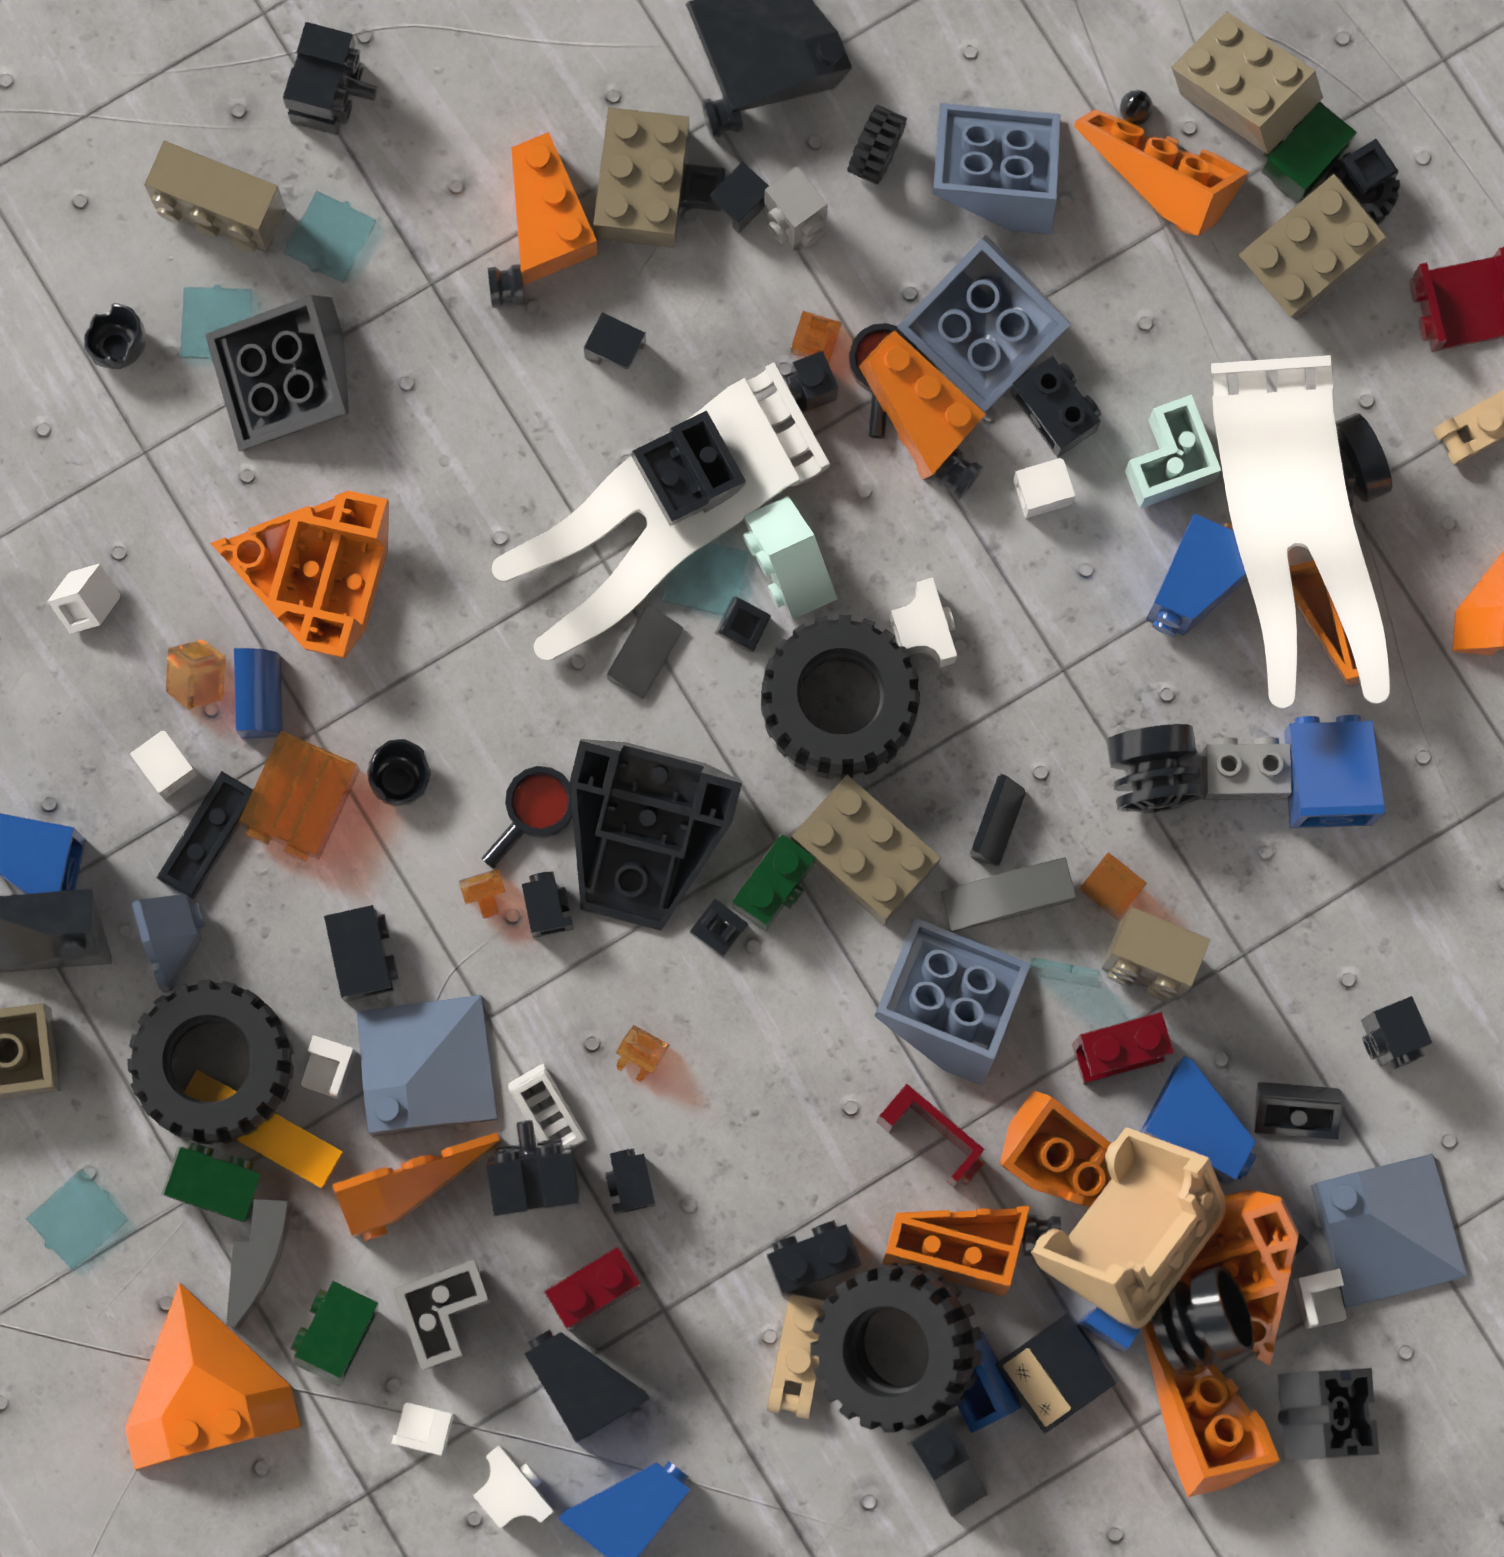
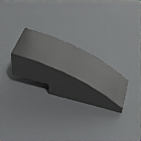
M1066 857L1015 869L941 891L951 932L1031 914L1036 910L1073 902L1076 898Z
M254 1199L250 1242L233 1241L227 1327H241L256 1307L271 1281L280 1260L288 1232L292 1206L288 1201Z

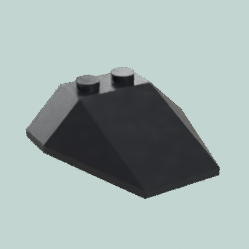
M580 739L571 773L570 789L581 910L662 931L732 824L743 781L707 763L627 742Z

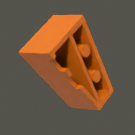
M547 132L511 147L520 266L523 285H526L598 255L597 240L550 133Z
M896 331L887 335L859 366L883 411L887 412L896 428L897 436L903 446H906L918 467L916 469L922 480L936 472L986 415Z
M1315 561L1289 566L1295 605L1346 685L1351 686L1361 683L1348 637Z
M1030 1206L991 1210L990 1208H977L972 1211L950 1212V1210L896 1213L882 1264L897 1263L898 1266H903L910 1263L921 1265L923 1272L934 1270L944 1275V1281L1005 1297L1011 1284Z

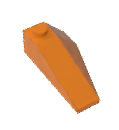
M1096 109L1077 119L1074 125L1079 133L1163 218L1174 223L1178 230L1186 234L1199 236L1216 225L1249 174V171L1213 152L1204 149L1201 150L1200 155L1188 152L1177 147L1179 140L1167 135L1165 139L1158 137L1150 138L1144 135V129L1141 126Z
M1033 1090L1009 1123L1000 1165L1033 1190L1091 1207L1111 1180L1105 1159L1111 1142L1052 1096Z
M493 1133L448 1147L441 1151V1155L435 1157L433 1154L412 1158L401 1164L400 1169L394 1171L393 1168L387 1169L386 1166L332 1184L351 1235L355 1238L362 1236L364 1242L387 1235L386 1227L399 1222L501 1145L502 1142L499 1134Z
M1150 1321L1142 1327L1172 1458L1188 1498L1226 1489L1280 1461L1265 1421L1256 1410L1251 1412L1238 1395L1237 1391L1239 1388L1231 1378L1227 1380L1213 1362L1210 1366L1202 1368L1197 1366L1196 1371L1180 1374L1166 1358L1158 1341L1153 1322Z

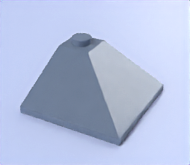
M940 103L933 194L1010 231L1051 234L1057 199L1061 114Z
M985 235L897 328L972 401L986 412L1071 323L1027 275Z
M914 917L874 1017L942 1070L983 1086L1031 964Z
M482 995L357 1011L368 1133L372 1137L497 1120Z
M1433 1153L1324 1180L1310 1186L1333 1269H1340L1344 1285L1339 1286L1344 1308L1467 1276Z

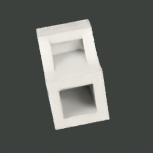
M933 577L918 581L915 589L916 597L913 602L905 607L891 611L890 621L897 644L900 647L905 646L910 655L916 653L929 655L937 662L939 668L954 664L957 653L950 631L955 630L949 606L942 608Z
M498 1445L486 1456L490 1464V1477L487 1483L473 1497L500 1529L521 1515L534 1517L542 1523L555 1512L536 1487L542 1482L526 1463L519 1468L501 1445Z

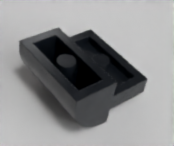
M707 410L671 427L669 433L633 450L631 454L669 526L702 510L706 513L739 492L746 483Z

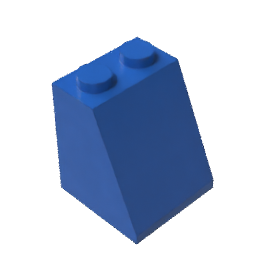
M1194 513L1146 618L1154 622L1152 627L1155 630L1168 636H1175L1176 633L1184 636L1248 580L1233 530Z
M1360 715L1337 716L1336 722H1320V717L1303 716L1295 718V723H1290L1286 727L1284 739L1285 744H1290L1292 793L1288 797L1289 829L1372 826L1385 814L1373 721H1361Z
M0 813V876L25 894L75 890L86 839L74 827Z
M1186 1056L1182 1057L1175 1063L1140 1132L1208 1157L1217 1180L1225 1185L1236 1179L1241 1180L1242 1177L1248 1175L1256 1160L1257 1155L1251 1152L1256 1141L1193 1060Z
M670 1461L664 1467L656 1462L564 1511L558 1519L605 1557H639L691 1489L684 1484L689 1476Z

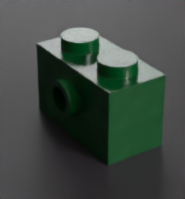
M1321 102L1292 129L1293 131L1285 140H1282L1269 154L1264 153L1263 155L1267 158V161L1261 173L1297 203L1306 196L1349 148L1357 133Z
M781 834L733 899L732 908L764 931H767L783 907L786 906L791 909L805 890L800 884L814 866L815 857Z
M191 1141L188 1149L179 1146L161 1195L239 1222H244L261 1176L260 1173L252 1171L254 1163L230 1155L228 1162L213 1158L214 1149Z
M332 1281L328 1291L320 1289L310 1308V1312L315 1314L309 1328L306 1329L301 1326L291 1345L290 1350L296 1352L294 1355V1365L340 1387L378 1313L379 1302L335 1281Z

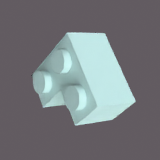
M1192 395L1153 408L1148 421L1159 450L1129 460L1125 470L1139 509L1216 482L1221 472L1219 462Z
M789 496L743 516L749 530L743 534L744 540L751 555H756L764 575H771L773 584L768 585V590L777 608L784 606L791 618L796 619L837 600L815 536Z

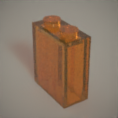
M280 731L239 820L243 828L248 829L245 836L267 846L270 840L286 846L283 851L284 853L303 862H306L309 856L320 860L360 772L357 763Z

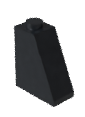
M549 1329L528 1342L532 1349L524 1354L576 1443L650 1400L646 1391L562 1332L554 1336Z
M948 1420L940 1422L907 1443V1446L951 1517L988 1495L969 1454Z

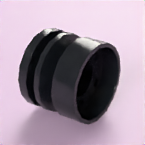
M1354 413L1335 421L1350 509L1353 506L1352 491L1362 502L1371 501L1391 492L1393 486L1389 465L1382 446L1368 421L1360 413Z
M1169 724L1145 727L1119 733L1106 740L1110 767L1119 770H1130V775L1122 777L1113 783L1114 790L1133 791L1117 797L1116 805L1118 811L1164 812L1180 808L1186 803L1203 798L1202 785L1183 784L1199 778L1201 775L1200 769L1180 766L1181 761L1191 758L1197 753L1193 726L1189 724Z
M1218 1266L1193 1275L1190 1282L1191 1288L1184 1281H1178L1152 1316L1153 1326L1163 1352L1172 1367L1180 1374L1196 1371L1197 1366L1202 1368L1212 1365L1214 1354L1221 1360H1227L1252 1351L1255 1344L1254 1329L1247 1303L1238 1283L1224 1266Z

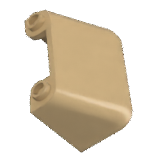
M1126 1127L1117 1140L1112 1142L1107 1149L1105 1159L1111 1180L1069 1236L1064 1231L1053 1228L1037 1240L1031 1252L1040 1269L1120 1323L1139 1329L1148 1323L1219 1227L1225 1213L1226 1202L1208 1157Z

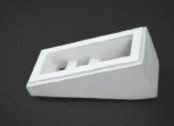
M544 1064L535 1067L508 1084V1089L526 1120L533 1121L534 1132L539 1142L549 1140V1136L568 1125L572 1132L561 1138L563 1146L572 1144L573 1149L587 1140ZM543 1081L546 1087L525 1099L522 1092ZM552 1096L555 1102L535 1114L533 1113L531 1107ZM561 1111L562 1118L545 1128L541 1127L540 1122Z

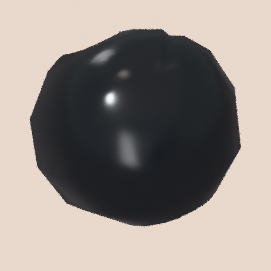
M114 303L111 305L109 312L93 315L90 326L84 334V349L91 360L100 367L109 369L125 368L133 364L145 349L144 325L131 307Z
M406 739L389 740L375 750L369 761L367 776L375 796L382 800L384 804L396 807L411 805L424 795L430 781L431 770L425 758L424 750L419 745Z

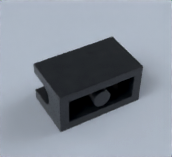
M374 905L325 915L324 920L340 995L344 1002L394 991L392 980L399 979L394 954L386 956L383 940L390 938L385 914L377 915Z

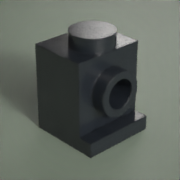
M824 351L794 361L792 363V372L784 375L787 386L802 413L837 400L838 386Z
M542 872L529 876L530 882L523 883L522 889L533 938L574 930L571 916L563 918L562 912L570 911L566 888L565 886L557 888L554 872Z
M634 1148L611 1153L610 1159L613 1171L605 1172L610 1197L619 1195L620 1203L612 1204L614 1215L656 1206L644 1153L636 1155Z

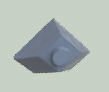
M186 894L131 902L143 947L151 963L156 964L157 970L153 971L159 989L164 993L173 990L202 939L199 928L205 926L199 902L192 904L191 899Z

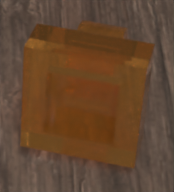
M802 311L790 353L807 357L824 351L828 364H830L842 322Z
M499 868L459 880L465 904L478 901L483 919L499 914L494 896L506 892Z
M633 1025L622 1039L616 1051V1054L621 1056L617 1062V1069L622 1071L628 1061H631L640 1066V1072L636 1080L641 1082L649 1072H654L664 1058L670 1044Z

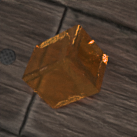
M203 639L168 648L167 694L188 709L221 701L224 697L226 656Z
M1107 852L1081 885L1080 891L1118 920L1146 886L1147 882Z

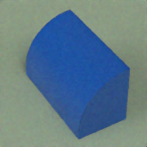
M234 648L237 733L241 739L283 737L280 654L266 649Z
M1098 1307L1086 1313L1078 1322L1080 1326L1118 1351L1128 1350L1141 1328L1136 1329L1120 1323Z
M983 1331L981 1332L982 1339L975 1342V1350L982 1351L981 1365L973 1368V1373L976 1374L977 1378L973 1387L963 1393L965 1399L958 1405L971 1433L1021 1408L1011 1386L995 1365L998 1360Z

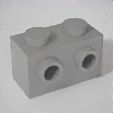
M796 166L765 189L764 214L770 220L768 224L770 232L780 244L787 242L794 251L802 244L805 248L813 245L824 235L823 229L826 228L828 204L799 166Z
M1231 737L1213 739V744H1207L1202 751L1203 800H1286L1292 793L1290 744H1279V738L1254 739V744H1238V739Z

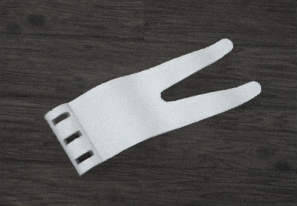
M1331 355L1211 363L1214 396H1212L1213 416L1225 490L1235 538L1261 623L1266 652L1268 692L1271 703L1279 709H1287L1294 704L1296 699L1297 623L1293 585L1288 561V551L1295 546H1302L1308 549L1317 565L1348 637L1365 699L1372 704L1385 702L1390 695L1387 647L1377 600L1357 537L1345 486L1333 405L1334 385ZM1315 368L1316 389L1306 390L1305 369ZM1267 371H1276L1277 392L1268 393ZM1228 374H1238L1239 395H1229Z
M774 362L766 366L765 371L749 380L743 378L727 387L690 417L692 418L707 410L746 480L743 488L730 499L706 513L702 510L669 526L633 458L630 456L566 519L548 531L526 541L494 560L492 564L494 577L500 582H509L586 549L610 533L633 513L639 512L647 520L646 529L611 576L585 602L536 639L534 651L540 660L552 661L604 633L638 607L681 562L745 520L744 515L761 508L789 486L793 487L803 484L829 468L830 463ZM775 384L777 391L773 395L762 401H757L754 395ZM793 417L795 424L792 427L775 434L773 427ZM811 450L813 453L811 459L793 467L790 460Z

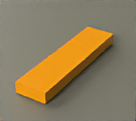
M198 1069L184 1091L191 1098L203 1102L221 1101L237 1092ZM276 1113L269 1121L266 1120L255 1132L235 1139L321 1189L326 1185L344 1153Z

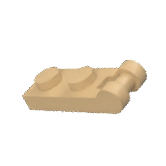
M1504 390L1456 417L1448 419L1432 430L1437 440H1443L1448 448L1449 453L1447 456L1453 466L1504 438ZM1465 428L1471 438V441L1463 443L1457 433Z
M789 1294L766 1411L778 1414L780 1410L795 1412L796 1417L808 1420L816 1382L813 1368L819 1366L818 1356H811L810 1343L819 1340V1334L814 1333L812 1329L815 1318L823 1316L825 1313L821 1308L824 1300ZM785 1380L802 1384L800 1396L783 1393Z

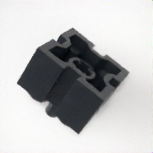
M305 21L296 51L294 68H291L283 95L284 104L289 109L288 116L292 124L338 135L341 123L347 124L351 115L353 102L348 100V95L371 101L376 99L378 86L361 81L364 63L359 62L360 50L355 49L356 44L353 34Z
M524 1120L517 1122L519 1145L496 1148V1153H494V1156L488 1157L486 1164L493 1215L499 1216L537 1208L578 1204L579 1188L572 1144L563 1146L562 1139H551L537 1142L536 1145L533 1121Z
M1372 1368L1278 1374V1396L1282 1410L1278 1412L1277 1418L1283 1428L1282 1441L1285 1450V1461L1379 1454L1376 1420H1370L1368 1403H1375Z

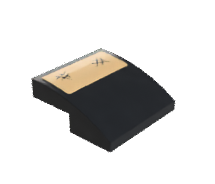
M1070 1312L1063 1315L995 1364L1044 1435L1119 1382Z

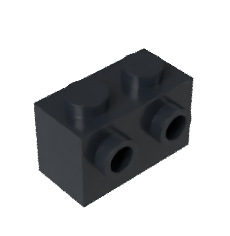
M1052 356L1013 382L1010 394L1055 456L1059 458L1098 431L1101 422L1098 417L1101 416V412L1089 395L1083 397L1074 385L1077 383V379L1069 366L1064 362L1059 364L1054 356Z
M1413 996L1373 1011L1361 1020L1367 1034L1362 1037L1364 1047L1371 1060L1377 1058L1380 1066L1392 1062L1394 1069L1410 1064L1424 1057L1422 1049L1432 1044Z
M835 1220L812 1228L813 1237L798 1242L794 1235L772 1244L774 1252L767 1254L766 1257L781 1296L859 1267L862 1264L847 1224L837 1227Z

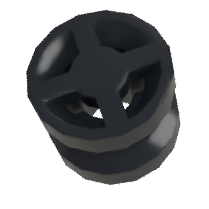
M723 97L715 101L710 98L701 100L703 114L712 139L720 138L723 132L729 130L736 133L744 131L741 113L735 112L730 114Z
M520 264L511 265L507 270L488 267L492 308H499L503 303L513 302L515 305H525Z
M956 448L941 465L933 478V482L938 486H947L952 490V496L960 500L975 482L983 466L977 462L970 463L964 459L963 452Z
M1028 1214L1024 1228V1256H1033L1031 1251L1043 1234H1046L1053 1228L1061 1230L1060 1216H1051L1048 1220L1039 1219L1036 1215Z

